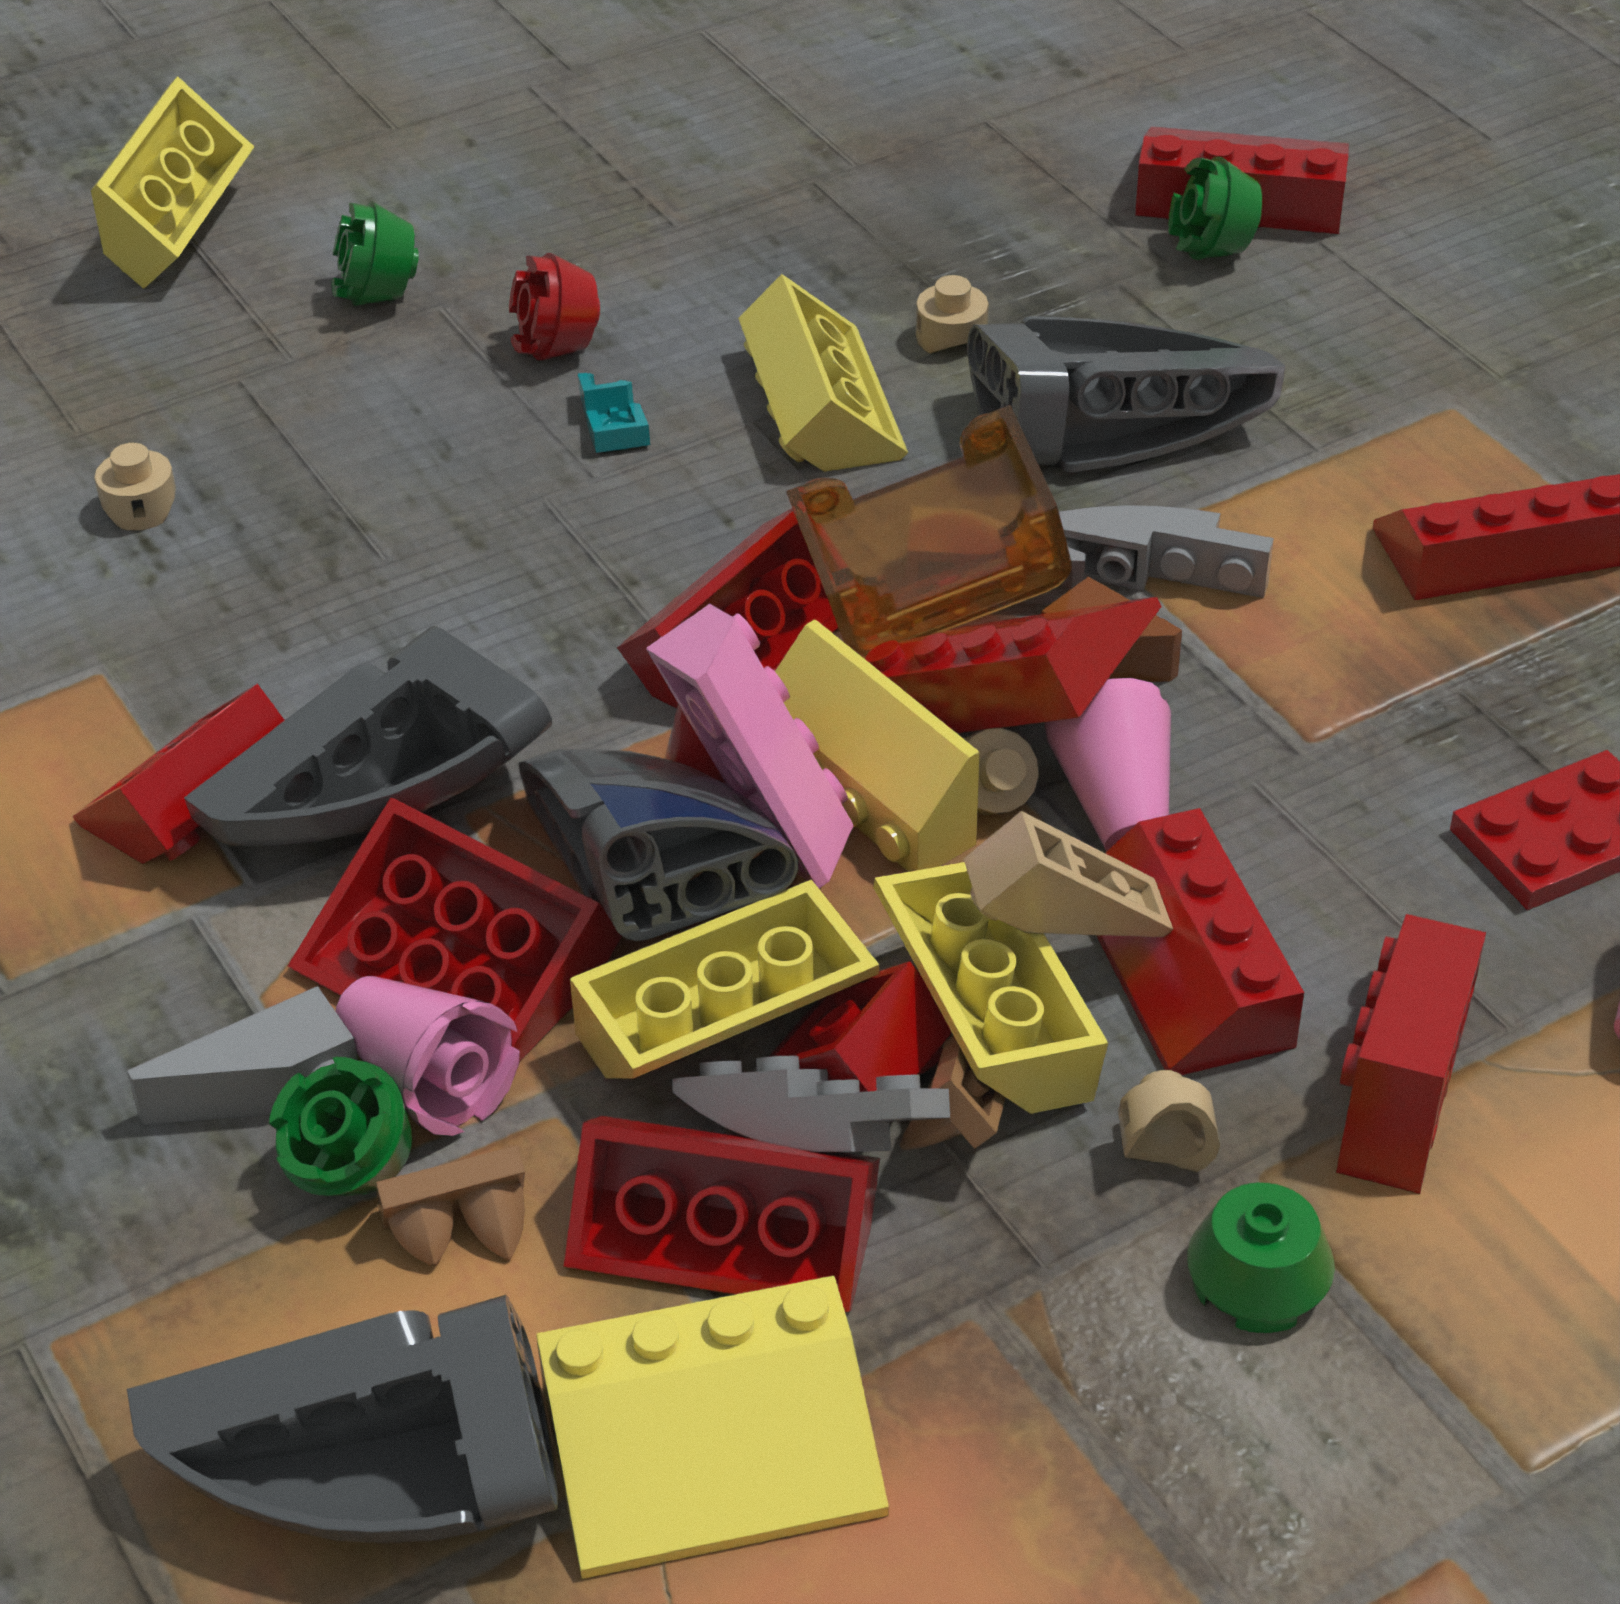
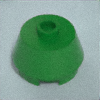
M1218 156L1211 160L1198 157L1191 160L1184 169L1188 175H1191L1184 194L1174 193L1170 205L1168 232L1169 235L1179 237V243L1175 249L1187 252L1194 260L1242 253L1251 243L1260 223L1262 210L1260 184L1222 157Z
M373 201L369 202L367 206L350 202L349 213L351 216H341L333 248V255L338 256V270L341 271V279L333 277L331 280L333 296L349 299L354 306L400 299L405 292L409 279L414 278L418 266L419 251L418 248L414 247L415 235L413 225Z
M347 1057L332 1058L334 1064L320 1067L307 1077L298 1072L285 1084L278 1094L269 1118V1125L276 1129V1159L286 1177L303 1191L322 1196H359L376 1192V1182L396 1177L408 1159L412 1144V1131L400 1090L393 1078L382 1068L374 1064Z
M1249 1183L1227 1192L1197 1227L1190 1239L1187 1250L1188 1269L1200 1302L1205 1306L1206 1301L1209 1300L1218 1310L1236 1318V1328L1248 1332L1275 1333L1293 1328L1297 1325L1299 1315L1311 1310L1322 1301L1330 1290L1334 1279L1335 1263L1333 1253L1316 1211L1299 1193L1273 1183Z

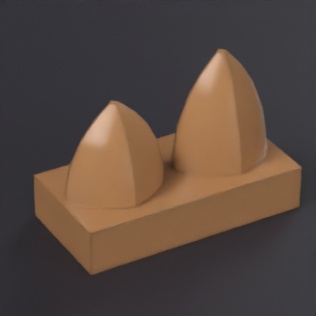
M952 1036L945 1041L935 1076L928 1088L949 1089L950 1118L912 1120L900 1143L902 1150L934 1145L954 1138L959 1134H962L975 1149L997 1133L1006 1097L976 1078L955 1037Z
M518 1145L376 1182L377 1205L384 1230L391 1228L396 1240L407 1252L429 1265H435L449 1244L453 1228V1211L461 1209L468 1226L479 1241L504 1260L511 1259L519 1244L525 1214L523 1197L525 1170Z

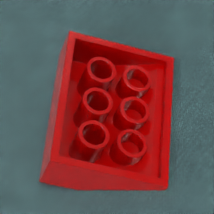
M1151 126L1144 135L1140 154L1135 216L1169 219L1173 194L1183 195L1191 177L1184 170L1188 163L1198 157L1211 160L1219 156L1251 176L1260 184L1262 210L1258 227L1339 234L1349 143Z
M1156 596L962 626L901 642L896 640L886 641L874 647L866 655L865 660L956 733L1079 718L1162 606Z
M391 797L287 966L339 996L356 980L366 976H376L490 1003L501 1009L514 1021L517 1032L511 1030L512 1047L520 1051V1062L573 1007L570 978L606 964L622 935L617 932L599 902Z

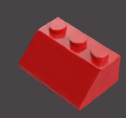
M257 683L207 713L72 817L81 828L141 864L163 853L169 861H172L201 839L195 830L199 825L191 818L184 797L280 725L285 719Z

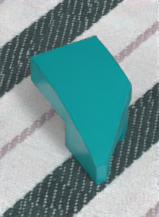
M577 374L583 410L596 453L651 445L649 424L641 405L634 403L632 382L619 380L613 383L595 385L594 374Z

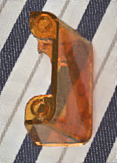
M1011 405L982 414L974 418L964 428L960 436V448L963 457L855 499H852L846 484L836 478L813 479L806 484L786 491L843 642L861 657L865 658L874 647L886 641L896 640L901 642L960 626L1046 593L1058 587L1068 578L1072 570V561L1058 506Z

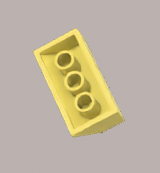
M178 76L171 82L91 189L103 254L143 289L180 256L254 148L246 138Z
M781 274L738 318L746 338L744 347L753 358L757 368L755 377L765 390L769 401L767 410L776 421L781 434L778 439L781 447L794 460L798 462L807 460L824 472L901 460L908 454V450L857 326Z
M817 620L806 624L775 672L789 692L790 698L784 704L793 720L799 718L803 721L819 745V750L813 753L822 770L825 768L830 770L845 789L848 800L842 803V806L851 819L853 827H857L877 844L882 854L888 860L898 862L908 872L939 867L974 847L977 837L980 752Z
M964 862L876 877L873 888L976 1078L1030 1114L1094 1101L1108 1041L1044 933H1026L1005 922L991 920L984 916L971 898L972 884Z
M811 879L774 896L747 905L570 978L575 1034L606 1079H634L879 974V964Z

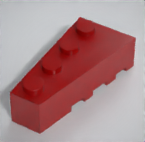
M1406 914L1398 939L1389 936L1385 937L1378 968L1372 974L1366 1004L1361 1007L1353 1044L1349 1043L1341 1071L1340 1085L1352 1087L1336 1173L1420 1194L1429 1152L1435 1140L1444 1097H1446L1457 1050L1459 1049L1474 993L1487 932Z

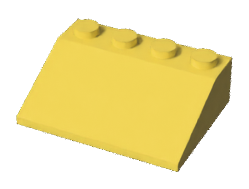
M834 1276L536 1333L542 1387L582 1579L889 1516V1505L853 1338Z

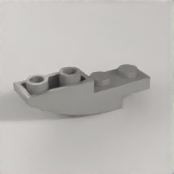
M1121 505L1074 509L1037 516L1032 524V534L1085 553L1084 579L1089 576L1100 583L1142 591L1145 589L1148 578L1155 577L1264 598L1269 583L1274 538L1219 528L1221 513L1164 506Z
M799 1056L756 1058L757 1071L742 1073L741 1061L699 1063L700 1076L672 1078L673 1093L697 1112L721 1126L754 1140L815 1152L891 1151L890 1122L950 1118L949 1089L920 1088V1075L876 1077L877 1091L860 1092L859 1080L828 1081L827 1070L799 1069Z

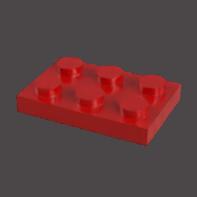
M1605 750L1453 811L1450 831L1528 911L1620 872V761L1608 750Z

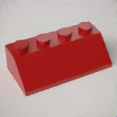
M1620 474L1401 509L1374 519L1372 529L1414 601L1620 566Z
M801 503L762 524L620 644L617 649L651 696L677 709L678 702L646 648L708 604L715 606L732 617L735 614H740L758 637L760 646L754 652L763 668L769 666L775 671L806 624L817 620L830 632H834L863 606L870 597L805 505Z
M1197 808L1139 821L1105 854L1155 879L1173 930L1164 937L1096 936L1164 1070H1172L1181 1075H1186L1296 1048L1304 991L1202 810Z
M606 1116L585 1121L582 1124L563 1267L731 1294H742L834 1276L844 1311L850 1312L871 1230L880 1158L845 1152L800 1150L752 1138Z

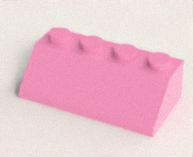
M708 604L648 646L646 650L725 783L757 805L773 822L795 852L798 859L797 874L806 881L812 879L820 889L829 882L854 826L842 806V803L848 800L847 793L835 775L827 768L822 770L813 753L819 750V745L804 722L799 718L793 720L784 704L790 698V695L780 677L769 666L763 668L754 652L760 646V642L751 626L740 614H735L732 617L715 606Z

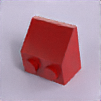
M908 961L879 971V974L819 999L769 1057L799 1056V1069H824L828 1072V1081L859 1080L860 1092L877 1091L876 1077L921 1075L932 1068L940 1060L943 1050L941 1045L952 1032L922 976L913 964Z

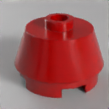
M546 253L542 257L526 256V266H528L527 271L516 270L510 292L509 312L517 313L520 335L514 334L510 337L514 350L517 353L532 354L538 361L584 350L592 339L600 317V300L594 276L590 272L552 253Z

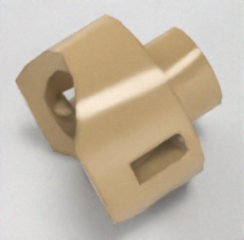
M947 275L939 278L935 286L927 288L919 295L916 302V338L918 345L926 352L932 354L949 347L967 343L969 331L974 324H988L989 304L987 297L979 289L972 287L970 281L962 276Z
M126 443L114 448L110 457L105 459L96 469L94 479L101 506L118 527L124 530H145L156 527L165 521L175 499L176 490L172 466L168 458L159 452L148 450L143 444ZM132 500H143L144 509L139 507L133 511Z
M1004 728L985 729L964 738V740L980 752L977 813L982 815L1007 813L1024 805L1033 794L1039 777L1037 758L1030 744L1018 733Z
M1160 1070L1146 1075L1138 1085L1132 1087L1122 1097L1118 1108L1125 1158L1170 1163L1182 1169L1199 1172L1205 1169L1217 1157L1220 1141L1213 1101L1210 1092L1201 1083L1183 1077L1172 1070Z

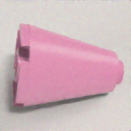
M1134 678L1107 679L1079 718L1045 722L1048 743L1106 852L1139 821L1169 815L1171 710L1167 699L1164 700L1161 697L1160 689L1153 683Z
M366 976L353 982L343 992L335 1010L354 1037L358 1056L364 1062L382 1068L393 1078L400 1090L406 1113L416 1124L433 1134L454 1136L465 1132L457 1126L465 1123L472 1116L482 1121L495 1111L510 1090L519 1066L520 1051L512 1047L511 1030L517 1032L514 1021L508 1015L490 1003L376 976Z

